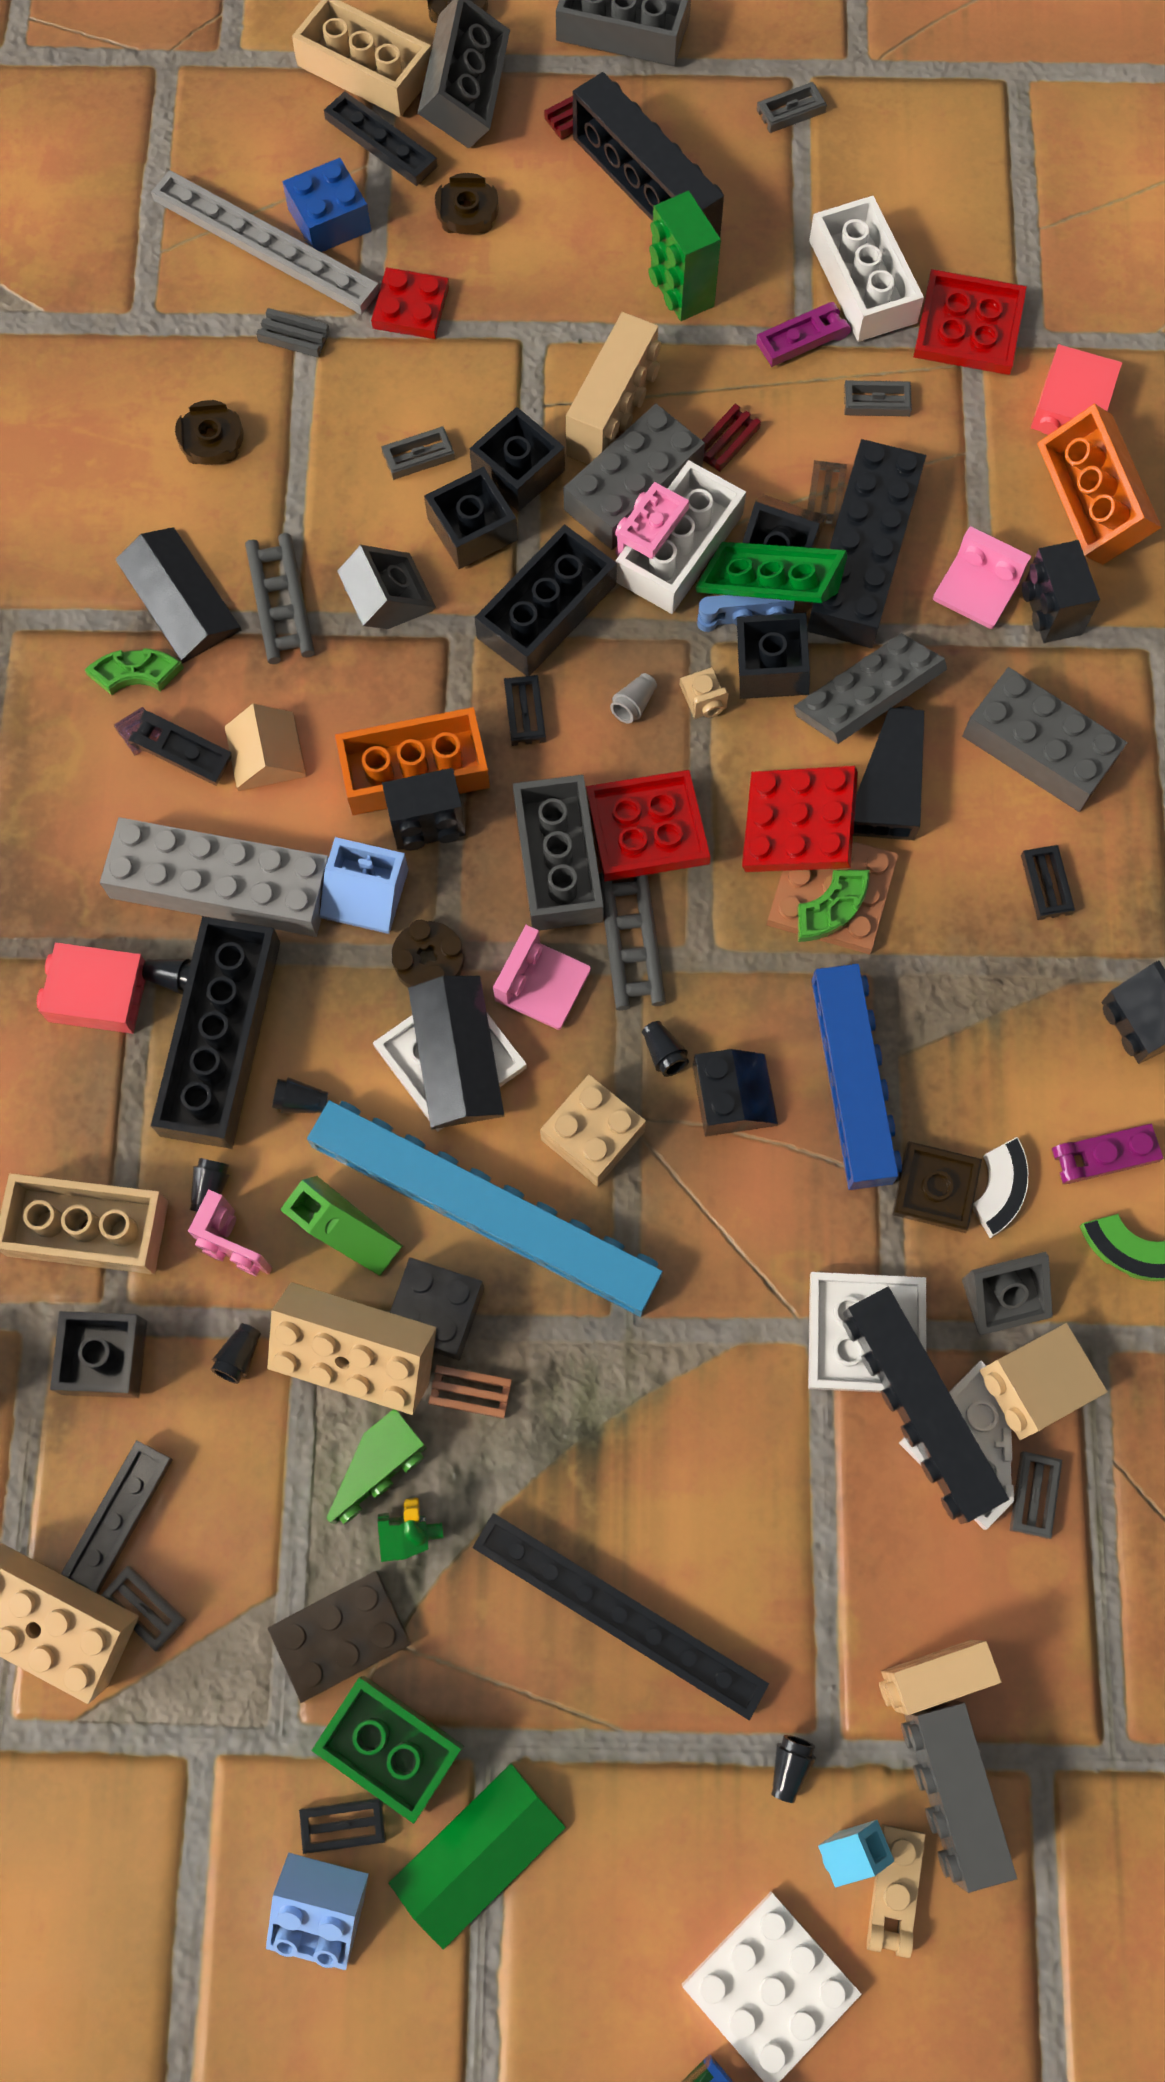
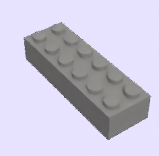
M119 817L100 884L110 899L272 927L276 930L317 937L322 919L320 918V908L328 856Z

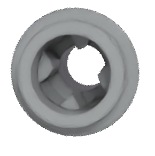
M642 673L613 696L610 705L613 715L621 722L627 724L632 723L634 720H639L654 690L657 688L655 679L649 674Z

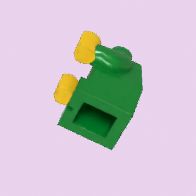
M407 1498L404 1500V1515L401 1517H390L389 1513L378 1514L377 1523L381 1562L407 1559L429 1550L428 1540L444 1538L442 1522L427 1524L426 1516H420L419 1498Z

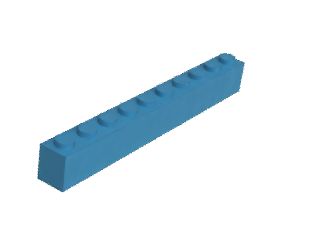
M330 1100L327 1102L307 1137L312 1148L639 1317L642 1316L663 1272L657 1268L658 1262L641 1253H638L637 1257L623 1251L625 1246L611 1237L605 1236L603 1240L590 1234L591 1228L575 1219H571L568 1223L556 1217L558 1212L547 1204L537 1202L535 1206L523 1200L524 1194L509 1185H504L502 1189L490 1183V1176L475 1168H471L469 1172L457 1166L458 1160L445 1152L439 1151L437 1155L424 1149L426 1145L421 1140L409 1134L402 1138L392 1133L393 1127L378 1118H373L371 1122L359 1116L361 1111L347 1102L341 1101L339 1105Z

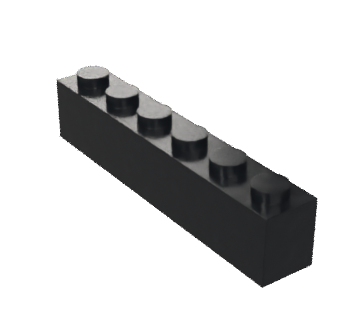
M889 1286L848 1307L843 1313L846 1318L842 1321L843 1327L853 1342L858 1340L865 1352L861 1357L866 1369L871 1376L877 1375L885 1389L881 1390L882 1397L888 1408L892 1412L897 1410L903 1420L904 1425L901 1426L902 1433L911 1447L917 1446L924 1458L921 1462L922 1469L931 1483H938L944 1494V1497L941 1498L942 1505L952 1520L957 1518L960 1524L968 1523L1010 1500Z

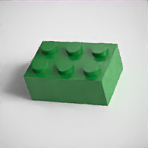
M686 191L654 205L653 222L650 224L652 245L649 247L651 255V267L648 269L649 277L655 287H659L662 291L668 309L670 311L674 310L680 321L715 307L721 239L690 191Z
M361 1676L357 1679L311 1751L414 1824L464 1745L366 1676Z

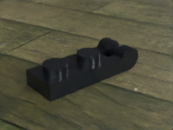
M144 710L139 719L141 724L137 732H132L127 742L141 751L148 752L217 786L232 758V752ZM153 730L162 732L157 742L150 739Z

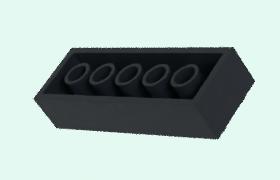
M601 72L573 90V139L653 221L654 205L690 191L720 237L724 204L722 190L718 185L712 184L702 173L700 167L692 163L682 153L681 148L664 135L659 125L652 122L642 112L640 106L636 102H632L622 92L619 84L612 81L604 72Z
M861 439L829 549L846 550L848 555L839 592L823 603L813 602L807 632L873 648L926 455Z
M202 916L151 1122V1127L160 1137L233 1149L280 948V940L274 928Z

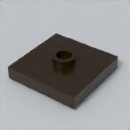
M909 1141L906 1145L892 1215L966 1233L969 1228L982 1159Z

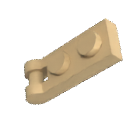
M882 1824L881 1830L894 1858V1862L875 1876L867 1933V1950L881 1952L883 1948L896 1951V1956L910 1958L913 1948V1928L926 1834ZM885 1917L899 1920L897 1933L884 1930Z

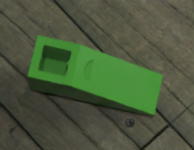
M318 1176L301 1180L280 1209L310 1235L379 1276L383 1274L403 1247L402 1244Z
M393 1409L363 1434L327 1515V1520L330 1523L336 1524L341 1521L345 1525L362 1511L360 1503L370 1495L375 1499L381 1496L394 1484L390 1479L401 1469L405 1473L411 1471L424 1459L421 1453L427 1447L397 1410Z

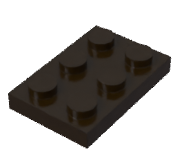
M378 1571L368 1574L268 1627V1631L300 1703L311 1699L412 1645Z

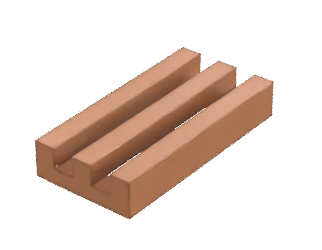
M436 1365L428 1404L505 1419L512 1379ZM443 1376L503 1387L502 1393L442 1382ZM440 1390L500 1402L499 1409L440 1398Z

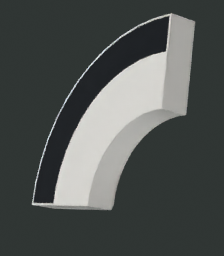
M1018 1137L983 1156L988 1168V1184L982 1197L973 1203L972 1209L989 1238L1002 1231L1015 1218L1027 1193L1028 1163Z

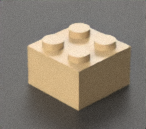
M588 1074L540 1129L541 1141L598 1187L643 1135L646 1120Z

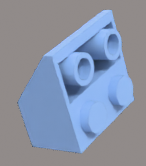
M335 837L324 873L320 918L390 934L409 870L405 853Z
M288 1853L272 1897L266 1949L275 1951L284 1957L294 1956L316 1962L325 1968L335 1967L346 1970L364 1903L369 1874Z

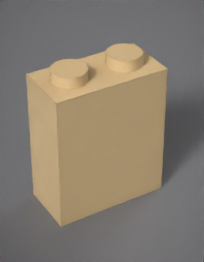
M1067 1323L979 1370L984 1378L987 1390L995 1397L1005 1414L1007 1425L1016 1433L1019 1440L1042 1430L1108 1392Z
M968 1640L882 1670L881 1673L884 1681L879 1682V1688L887 1707L892 1705L896 1712L911 1715L1002 1682L987 1641Z

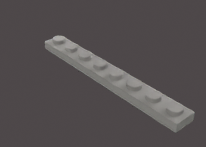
M171 170L167 172L151 191L153 200L158 204L361 315L379 293V284Z

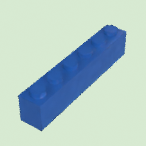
M859 964L815 969L811 982L848 1190L893 1185L898 1178V1173L902 1172V1160L900 1152L893 1150L891 1137L895 1136V1123L892 1114L887 1115L884 1102L888 1101L889 1092L886 1080L880 1079L878 1066L882 1065V1054L879 1044L873 1043L871 1031H875L876 1024L874 1012L872 1009L867 1010L865 997L869 996L867 976L861 975Z

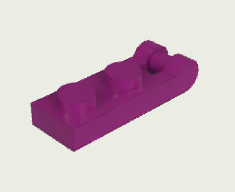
M830 302L757 334L756 344L770 366L773 367L829 341L844 339L851 332V327L845 319L840 318V310L834 302Z
M1152 1123L1077 1142H1067L1052 1148L1054 1158L1059 1160L1062 1168L1060 1177L1063 1184H1071L1149 1165L1164 1159ZM1081 1155L1084 1163L1083 1167H1077L1074 1156Z

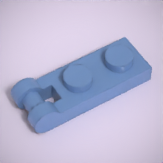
M732 595L708 596L699 602L697 625L700 630L710 632L717 625H737V617L792 614L795 601Z

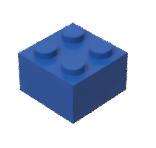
M341 158L282 181L288 210L306 242L312 248L323 252L371 232L368 205Z

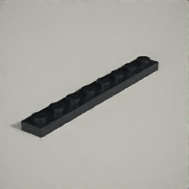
M494 1513L491 1515L472 1547L473 1549L750 1721L769 1683Z

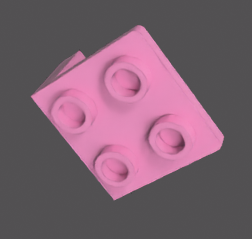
M654 482L647 492H642L638 496L628 518L624 517L618 524L615 533L618 542L616 555L619 556L627 545L653 559L688 511L689 500Z
M970 526L963 537L958 555L936 590L933 600L989 629H993L1022 580L1032 556Z
M525 925L493 986L495 1001L560 1030L590 974L591 968L583 962L541 944L539 930Z
M208 1189L188 1230L197 1240L195 1246L203 1249L202 1252L219 1261H223L225 1256L229 1257L231 1262L237 1264V1268L251 1275L257 1276L259 1271L270 1274L272 1266L262 1255L223 1238V1236L227 1238L234 1228L236 1217L233 1215L235 1210L223 1195Z

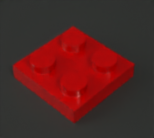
M386 267L371 319L372 328L436 339L449 290V278Z

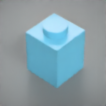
M878 1820L838 1831L818 1845L822 1854L823 1864L829 1872L835 1888L874 1877L894 1862Z

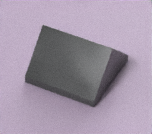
M1046 1252L974 1269L961 1279L979 1335L1053 1317L1049 1256Z

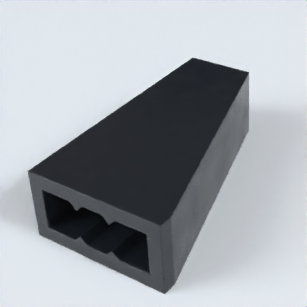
M899 706L888 710L856 795L853 836L915 840L921 821L925 710H915L909 706Z

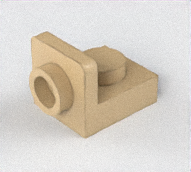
M712 667L680 678L679 685L694 719L703 716L707 718L714 717L727 708L729 693L726 687L721 688Z

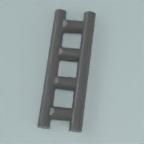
M283 533L278 536L279 546L260 550L257 540H248L245 543L269 664L279 663L281 661L280 651L300 647L302 657H312L315 654L292 537L289 533ZM282 559L285 575L265 579L262 563ZM288 588L291 604L271 608L268 592ZM294 618L297 634L277 638L274 621Z
M603 872L599 873L604 907L603 917L616 1010L623 1011L629 1009V997L646 995L651 996L652 1006L665 1005L666 998L648 875L636 876L634 881L613 883V880L604 882ZM636 895L639 914L618 916L615 897ZM641 928L644 947L622 949L620 930ZM646 961L648 981L627 983L624 964Z

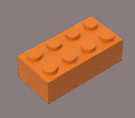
M1094 403L1037 443L1076 537L1080 542L1084 556L1104 565L1162 528L1112 414Z
M474 707L335 734L352 816L388 809L382 785L383 782L453 768L459 794L490 788L488 768Z

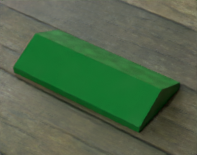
M721 542L695 588L697 593L823 603L839 592L848 555L846 550Z
M510 1763L388 1884L416 1923L444 1950L566 1826L516 1767Z

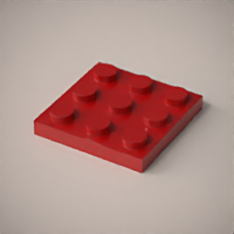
M931 269L913 358L1010 375L1027 286Z
M856 766L751 772L742 861L744 871L766 872L851 868L858 779Z
M690 770L586 786L587 801L604 882L710 865L709 848Z

